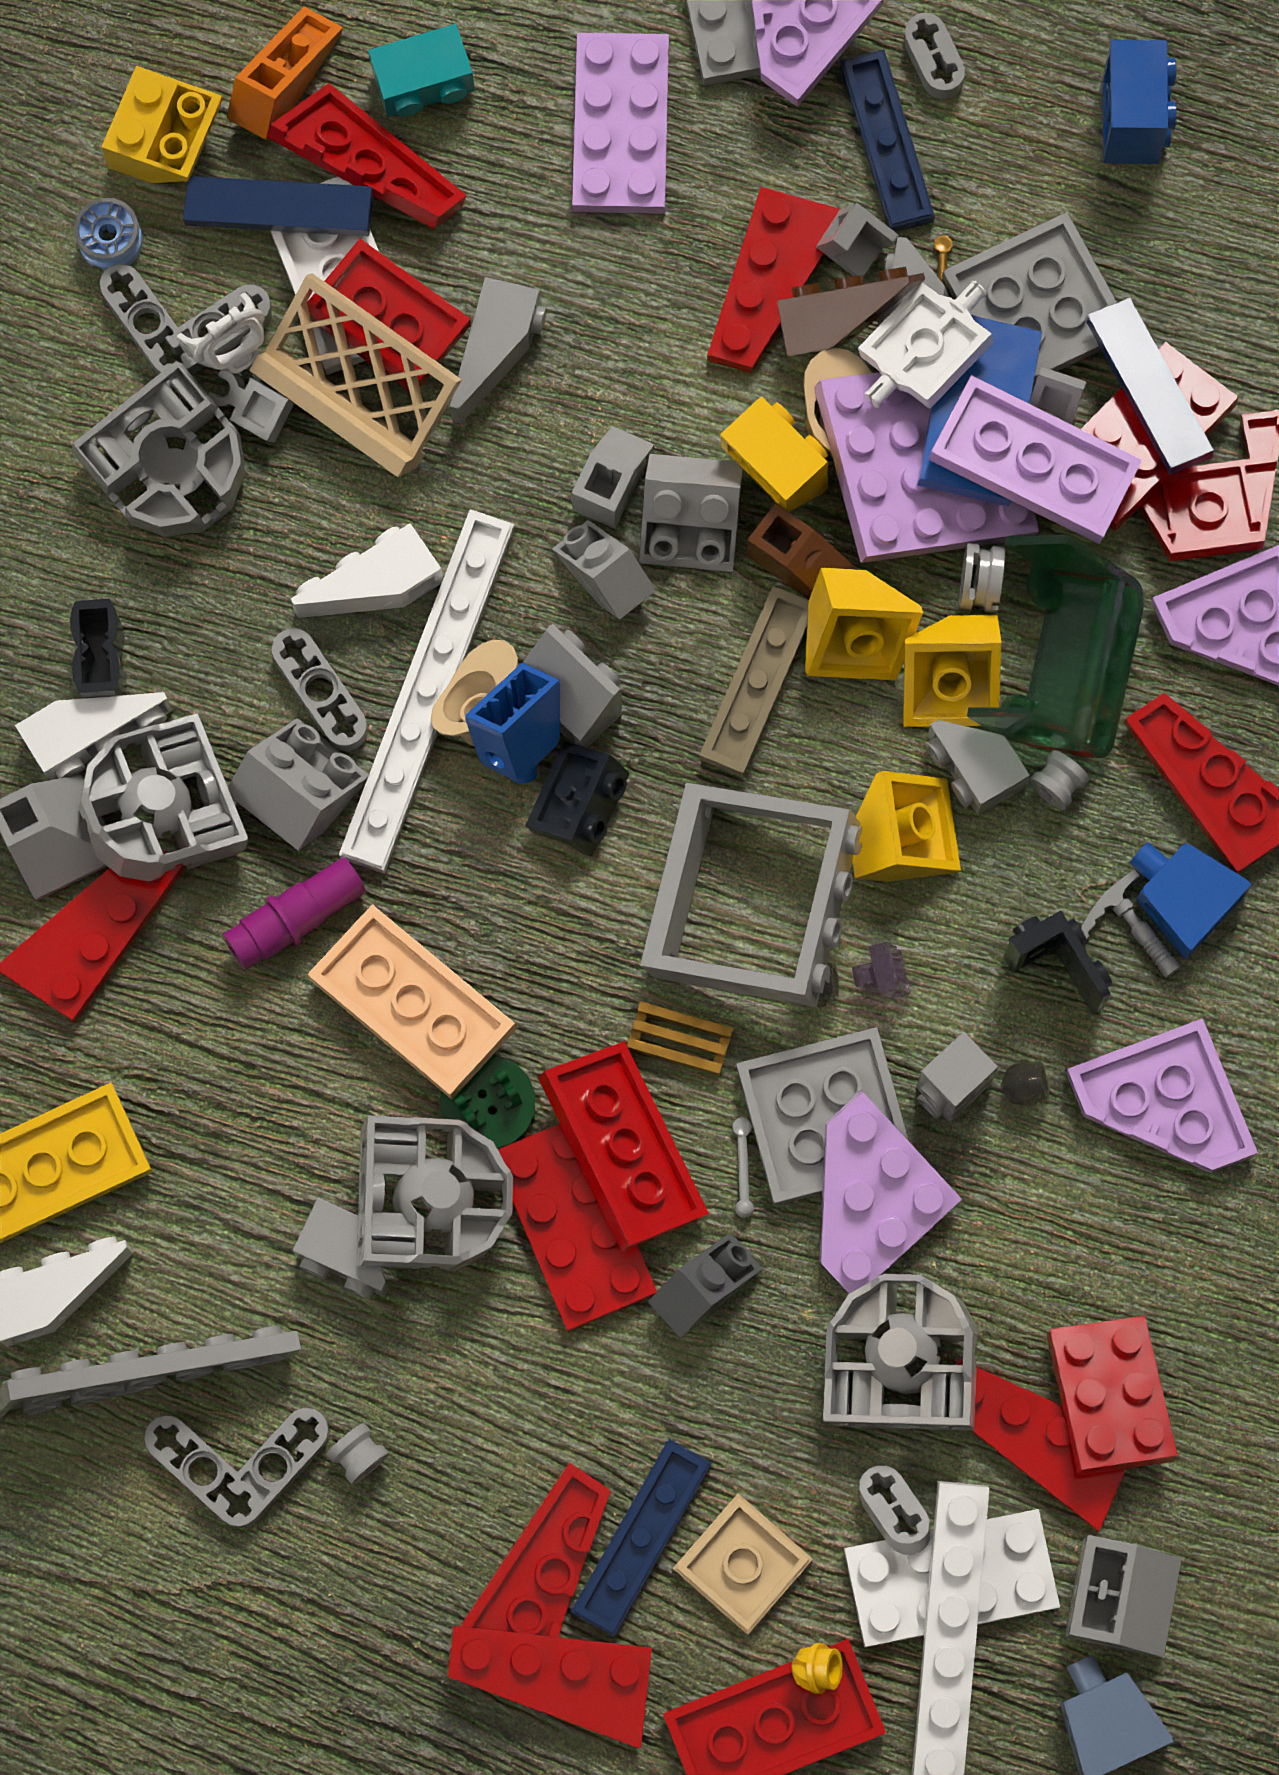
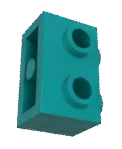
M457 24L368 50L371 70L387 117L394 115L400 117L411 116L420 112L424 106L437 102L445 104L455 103L464 99L468 93L475 91L473 72Z

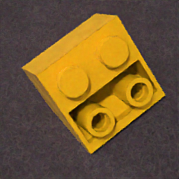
M136 66L101 146L108 168L148 183L189 181L221 106L223 97Z
M761 396L720 434L721 446L778 505L790 512L821 495L829 488L828 462L825 460L828 454L814 437L808 435L804 439L792 427L795 421L781 404L775 402L771 406Z

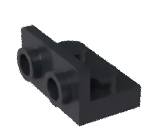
M563 741L525 827L534 834L570 844L581 854L592 857L598 844L606 835L607 824L617 801L625 793L629 772L610 754Z

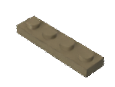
M775 586L772 587L699 754V760L744 777L807 631L809 600Z

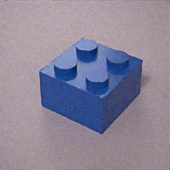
M1111 40L1102 77L1103 163L1159 164L1162 149L1170 148L1171 130H1175L1176 101H1170L1171 86L1175 85L1176 60L1175 57H1167V40Z

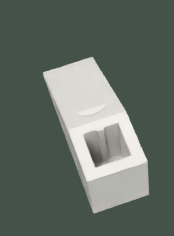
M411 523L402 529L396 526L383 532L375 540L376 545L361 555L359 552H353L345 556L336 564V570L320 580L319 577H314L303 583L296 590V596L291 598V602L298 618L401 608L442 584L443 575L441 567Z
M164 692L59 700L16 724L15 727L49 781L79 775L85 769L84 764L92 760L111 738L155 724H162L167 719L166 714L173 710Z
M108 1237L90 1243L88 1245L89 1252L70 1257L69 1252H61L45 1257L41 1260L42 1267L26 1272H23L22 1267L0 1271V1342L9 1347L55 1332L133 1254L131 1246L125 1240L117 1242L116 1237Z

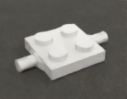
M971 281L969 286L954 300L937 294L921 282L858 347L860 357L879 370L882 375L864 393L867 401L870 404L873 403L874 407L879 408L882 402L895 389H899L911 394L930 409L993 344L992 334L975 322L969 313L987 295L985 289L980 284L978 285L976 281Z

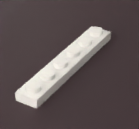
M938 1481L912 1775H964L989 1487L986 1485Z

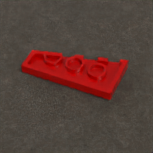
M330 83L270 124L266 136L352 185L372 186L374 197L432 229H435L460 210L467 196Z
M761 186L710 344L707 361L748 373L754 371L782 326L777 300L793 297L791 288L806 285L816 267L820 266L826 255L816 248V245L840 208Z
M1162 693L1125 718L1124 725L1230 870L1240 874L1279 847V788L1271 781H1265L1245 764L1246 760L1234 750H1228L1211 735V731L1166 693Z
M182 863L177 864L174 869L165 871L161 878L150 882L119 876L109 868L0 962V974L73 1023H76L185 870V866Z
M957 1358L955 1365H963V1360ZM976 1367L974 1431L970 1432L986 1445L991 1446L1006 1458L1011 1465L1034 1480L1049 1495L1063 1506L1068 1507L1098 1533L1126 1469L1078 1476L1063 1407Z
M567 1463L459 1626L559 1637L563 1626V1619L571 1597L574 1595L587 1552L592 1545L611 1490L573 1464Z
M452 1625L446 1676L641 1749L651 1647Z

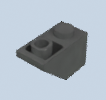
M729 1233L680 1267L648 1303L672 1330L682 1338L706 1321L756 1277L763 1268L751 1256L749 1250L732 1233Z

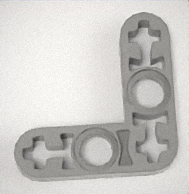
M115 264L105 270L100 279V289L106 304L157 375L171 365V363L165 365L167 361L162 348L159 346L165 339L175 355L183 353L180 356L182 364L191 375L206 367L197 363L182 349L176 336L182 333L191 339L199 338V333L205 325L212 321H219L225 317L224 313L233 307H237L240 312L243 311L242 302L239 298L240 294L245 292L254 304L260 302L258 309L263 312L265 317L263 328L270 322L272 317V305L267 292L256 285H243L177 327L143 278L132 266ZM120 279L124 284L129 283L131 294L136 301L131 307L120 291L114 293L115 287L113 283ZM144 313H154L160 317L161 323L155 332L143 334L135 329L137 318ZM249 325L244 326L216 344L213 350L215 355H223L239 345L242 337L250 332Z
M310 1408L298 1409L288 1416L238 1472L176 1417L162 1416L153 1420L146 1429L144 1440L146 1448L151 1455L224 1522L232 1527L245 1528L257 1522L319 1454L329 1440L330 1429L328 1422L318 1411ZM315 1419L319 1422L315 1428L319 1437L313 1443L305 1439L298 1445L295 1450L304 1456L296 1463L289 1451L277 1445V1443L285 1437L286 1441L291 1444L299 1435V1431L295 1427L297 1422L302 1420L308 1424ZM162 1427L167 1431L177 1427L179 1432L175 1438L187 1450H189L192 1442L199 1446L198 1449L185 1457L180 1469L173 1465L174 1462L181 1459L177 1453L169 1447H165L161 1451L157 1449L161 1440L156 1434ZM271 1454L284 1457L288 1466L285 1476L276 1482L264 1480L259 1470L262 1460ZM201 1458L213 1460L218 1469L215 1480L206 1486L196 1485L190 1476L191 1466ZM228 1475L235 1479L234 1482L227 1485L233 1493L239 1497L244 1496L246 1493L251 1495L247 1504L252 1511L246 1517L238 1513L232 1518L228 1514L232 1505L221 1494L218 1495L216 1502L209 1499L211 1494L223 1486Z

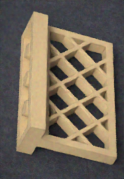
M313 273L306 275L266 351L257 355L249 370L397 477L418 467L425 455V452L422 451L462 381V379ZM313 291L326 300L330 318L311 322L307 301ZM339 310H341L346 315L341 316ZM298 317H299L301 324L295 325V323H296V321H297V319H298ZM355 320L362 325L367 345L348 348L342 322ZM332 324L338 351L319 354L313 328ZM302 330L309 357L298 359L282 347L291 332ZM377 337L383 340V342H378ZM392 347L401 354L405 371L386 375L380 349ZM369 351L375 377L357 381L350 355ZM340 357L346 383L334 385L325 378L321 360ZM306 363H311L312 368L307 366ZM414 363L418 365L420 369H415ZM429 373L443 383L444 386L436 400L423 402L417 375ZM406 378L413 404L394 407L387 381ZM377 384L383 410L371 412L364 407L358 387ZM348 389L349 395L342 390ZM432 407L428 415H426L425 408ZM415 411L419 431L413 441L400 432L396 414ZM385 416L386 422L380 417Z

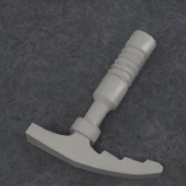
M1133 869L1101 896L1088 914L1081 929L1086 939H1088V933L1096 925L1095 921L1105 915L1104 910L1114 908L1113 910L1118 917L1123 916L1131 926V934L1143 949L1146 950V953L1149 954V957L1152 958V961L1155 962V965L1158 966L1164 977L1167 978L1181 966L1171 956L1165 945H1162V941H1159V938L1156 937L1157 935L1149 924L1141 921L1132 910L1134 907L1132 902L1128 898L1123 899L1124 892L1139 879V874Z

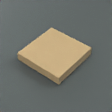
M737 1494L673 1567V1570L748 1636L813 1559L740 1494Z

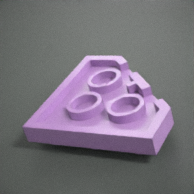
M751 0L761 81L798 107L883 6V0Z
M1279 545L1152 598L1151 604L1170 645L1279 686Z
M1203 1018L1068 1068L1066 1071L1083 1117L1204 1171L1212 1173L1255 1157L1258 1154Z
M862 1090L825 1123V1164L821 1210L822 1234L819 1261L848 1293L880 1276L962 1200Z

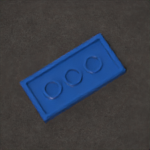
M971 315L975 322L992 334L993 344L931 407L917 485L1009 507L1011 500L928 460L971 375L1030 404L1042 332Z

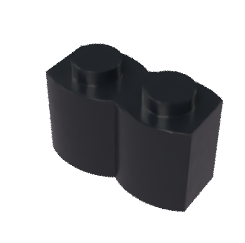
M110 599L76 601L70 616L71 634L78 647L73 657L72 675L82 699L126 695V674L120 661L125 641L124 629Z

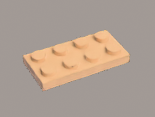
M371 905L307 974L310 981L450 1099H453L517 1029L511 1019L374 905Z

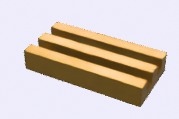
M640 1001L637 1016L627 1043L629 1051L720 1076L733 1028ZM647 1017L719 1037L720 1041L718 1044L649 1024L645 1021ZM641 1034H647L715 1054L714 1061H708L640 1041Z

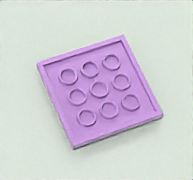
M880 372L819 380L815 385L817 401L861 563L962 549L966 547L967 543L982 546L1030 539L1039 532L1034 512L1011 501L1008 507L917 485L931 408L929 409L911 394L899 389H895L882 402L879 408L874 407L873 403L870 404L864 397V393L882 376Z

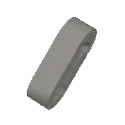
M931 13L916 14L906 24L904 34L905 49L928 94L937 99L952 98L963 87L964 64L942 20ZM918 29H924L927 34L934 33L932 39L933 50L929 51L923 39L915 40L917 39ZM939 61L945 73L954 72L952 73L951 83L945 84L942 78L934 80L937 70L935 62Z
M875 1466L868 1469L862 1475L859 1486L860 1500L864 1509L894 1551L903 1555H913L921 1552L930 1540V1520L926 1511L895 1469L889 1466ZM880 1484L884 1489L890 1487L892 1500L890 1505L880 1493L874 1494V1485ZM901 1515L910 1527L916 1525L917 1534L910 1537L907 1532L900 1533L897 1517Z

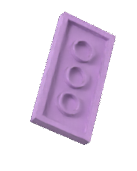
M577 33L573 212L665 214L669 34Z
M972 375L928 459L1098 544L1101 543L1142 462V459Z

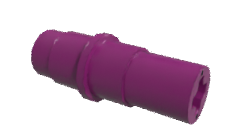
M341 857L303 883L298 882L276 897L269 895L264 898L265 904L239 920V924L223 933V940L236 961L246 971L258 962L268 960L291 944L295 947L300 945L303 936L325 923V919L366 893L365 886L345 857Z

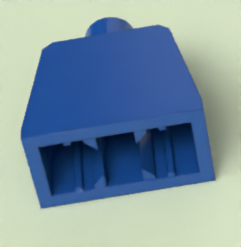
M521 663L465 715V721L479 760L484 766L509 777L513 782L519 784L529 783L537 777V764L557 746L560 739L559 679Z
M1147 842L1130 861V864L1149 880L1138 895V904L1185 960L1242 900L1252 885L1247 879L1187 843H1184L1168 859L1151 843Z

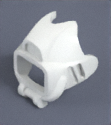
M245 292L239 295L244 305L243 311L240 312L237 307H233L228 311L229 314L219 321L210 322L206 325L208 333L204 337L191 339L182 333L176 336L182 349L197 363L230 373H239L253 364L258 355L257 348L264 341L263 322L265 317L261 310L255 308L254 303ZM249 325L250 332L242 337L241 345L227 354L215 355L213 350L216 344L244 326Z

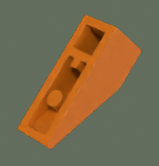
M303 6L235 77L226 119L266 140L270 124L295 107L341 36L343 27Z

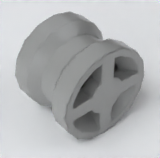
M1053 750L1046 759V767L1042 771L1034 772L1028 782L1035 792L1048 803L1060 810H1066L1072 802L1071 795L1076 789H1083L1090 779L1087 773L1070 757L1057 750Z
M365 1423L358 1425L348 1432L327 1452V1456L333 1463H340L346 1470L345 1477L351 1485L358 1483L369 1475L389 1455V1452L383 1445H376L371 1440V1431Z

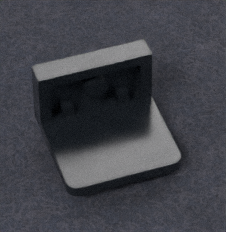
M1060 910L1043 921H1040L1038 916L1031 917L1012 930L1014 935L1008 939L1009 944L1003 956L1012 973L1055 951L1090 1011L1096 1014L1103 1010L1111 996L1108 988L1113 985L1112 980L1099 960L1091 961L1083 947L1087 944L1086 936L1074 918L1067 921Z

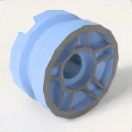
M99 198L83 207L74 222V235L84 260L92 267L94 265L105 271L115 264L130 266L138 258L142 249L143 235L134 211L125 202L115 198ZM108 230L109 233H114L116 236L113 240L105 241L102 240V232Z

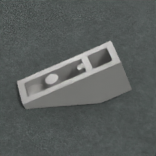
M485 277L458 374L462 381L455 391L450 404L452 422L462 424L530 349L533 334H542L547 307L541 306L539 289Z

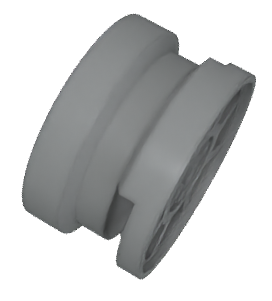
M966 544L960 583L959 609L971 610L973 606H980L984 608L985 612H998V606L992 604L1000 602L1005 547L992 546L990 550L980 549L979 544ZM973 565L976 566L974 575V589L970 588Z

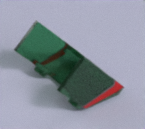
M1069 534L1007 536L1005 546L1032 562L1026 583L1027 591L1036 606L1046 612L1027 697L1020 694L1007 696L1000 707H968L966 717L996 734L1004 735L1007 741L1051 751L1057 750L1061 753L1083 758H1104L1112 751L1115 743L1144 609L1142 586L1135 577Z

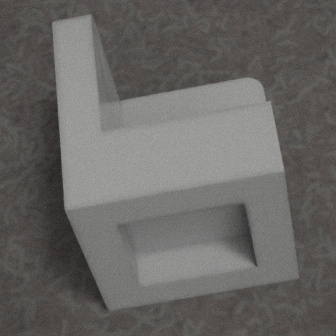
M855 203L838 211L816 245V248L852 276H864L880 250L894 245L899 235L860 204Z

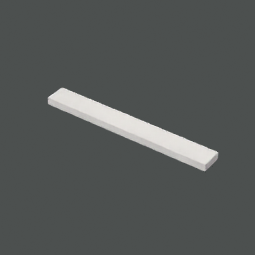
M471 509L469 510L341 847L340 858L345 857L348 862L385 874L438 731L433 728L430 719L432 708L469 652L515 530L514 524Z

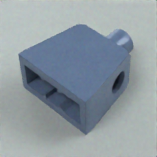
M1094 1654L1067 1666L1080 1695L1061 1703L1060 1707L1079 1775H1104L1174 1742L1171 1734L1128 1673L1107 1682Z

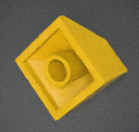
M821 568L808 602L805 662L807 676L897 680L904 663L905 639L916 633L923 615L922 607L867 570Z
M950 615L905 639L904 727H930V724L937 720L962 726H999L1001 636L998 615Z
M889 771L876 773L856 815V818L861 823L860 827H862L859 839L862 848L858 855H853L852 859L855 879L890 882L961 871L948 780L946 778Z

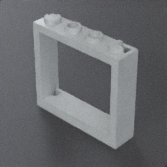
M686 783L640 966L656 979L817 1007L819 995L823 992L824 984L830 981V967L827 965L831 947L835 948L838 945L841 936L842 925L838 916L842 901L849 899L852 890L853 877L849 871L853 855H858L862 848V844L859 842L862 831L861 823L850 809ZM714 809L831 828L795 978L677 958Z

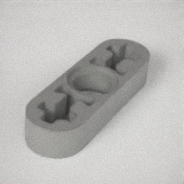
M290 628L280 632L272 644V654L275 663L321 732L337 750L352 751L359 748L367 738L368 726L364 714L308 633L297 628ZM292 642L296 647L305 645L301 651L309 669L303 674L294 658L288 657L285 660L283 659L287 654L285 646L288 643ZM316 662H318V663L320 664L319 666L313 667V665H314ZM301 675L298 680L294 678V676ZM325 678L333 684V693L327 700L317 702L307 696V686L314 679ZM341 700L346 702L345 704L338 705ZM337 705L345 721L348 723L354 720L357 721L353 726L355 734L352 737L348 738L344 733H340L337 736L334 734L338 730V725L330 711L336 708ZM322 713H327L324 718L320 716Z

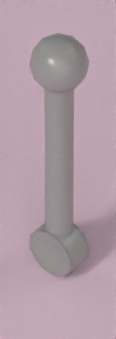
M742 1117L736 1119L732 1126L733 1134L738 1140L740 1201L737 1202L735 1211L739 1217L749 1218L754 1213V1205L749 1201L747 1136L750 1135L752 1126L748 1119Z

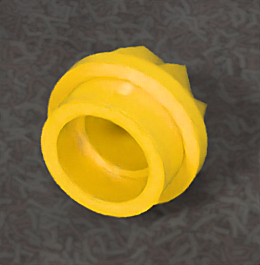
M814 1643L811 1647L800 1649L792 1662V1674L796 1683L814 1694H822L826 1689L835 1690L842 1676L840 1652L837 1649L828 1648L825 1643Z

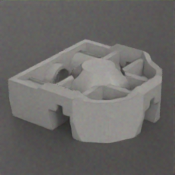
M177 361L72 443V452L128 522L131 525L164 537L200 533L208 529L233 508L246 475L242 443L238 430L227 420L185 366ZM173 388L177 391V393L181 396V398L186 402V404L191 408V411H189V410L186 408V406L181 402V400H180V399L176 396V394L172 391ZM155 412L161 420H156L145 426L132 443L126 435L142 427ZM215 417L224 429L206 444H201L194 433ZM178 437L185 439L184 449H169L166 438ZM100 446L119 468L118 470H115L98 448ZM139 477L148 490L126 507L117 494ZM205 481L221 500V503L215 507L216 510L211 514L207 513L200 518L184 497L195 491Z
M198 713L115 736L108 741L105 747L87 765L79 814L82 821H86L88 824L87 830L96 857L119 876L150 882L161 878L165 871L174 869L177 864L182 863L183 866H187V869H192L240 854L246 849L248 836ZM134 743L135 746L141 744V754L147 768H142L131 774L122 750L126 749L127 745ZM196 776L197 789L205 807L191 811L189 790L182 780ZM141 808L147 813L155 814L154 824L142 822L135 815ZM121 810L123 814L120 818L121 821L103 827L100 826L97 817ZM170 831L171 835L174 834L180 850L163 854L157 838H162L163 832Z
M368 1115L360 1131L357 1266L409 1269L438 1266L439 1269L457 1271L483 1258L492 1248L513 1212V1175L503 1161L494 1142L473 1130L467 1123L461 1120ZM442 1129V1132H449L447 1136V1159H425L426 1131ZM384 1176L401 1177L395 1186L392 1199L394 1213L382 1212L385 1194ZM474 1190L497 1192L502 1190L503 1203L501 1204V1209L472 1208ZM421 1198L424 1204L431 1209L427 1219L417 1213L411 1203ZM435 1229L440 1230V1233H445V1255L423 1254L424 1231L431 1233V1230Z
M882 1274L849 1293L827 1326L823 1422L837 1427L974 1431L977 1372L974 1352L975 1348H977L978 1329L964 1302L925 1277L911 1274ZM903 1283L916 1285L915 1314H896L897 1285ZM838 1338L867 1339L865 1346L866 1363L837 1362L836 1345H838ZM940 1341L964 1342L963 1365H939L940 1357L937 1356V1347H941ZM917 1357L926 1361L927 1363L922 1370L911 1377L906 1367L911 1365ZM884 1386L893 1392L906 1395L921 1393L920 1406L884 1404Z

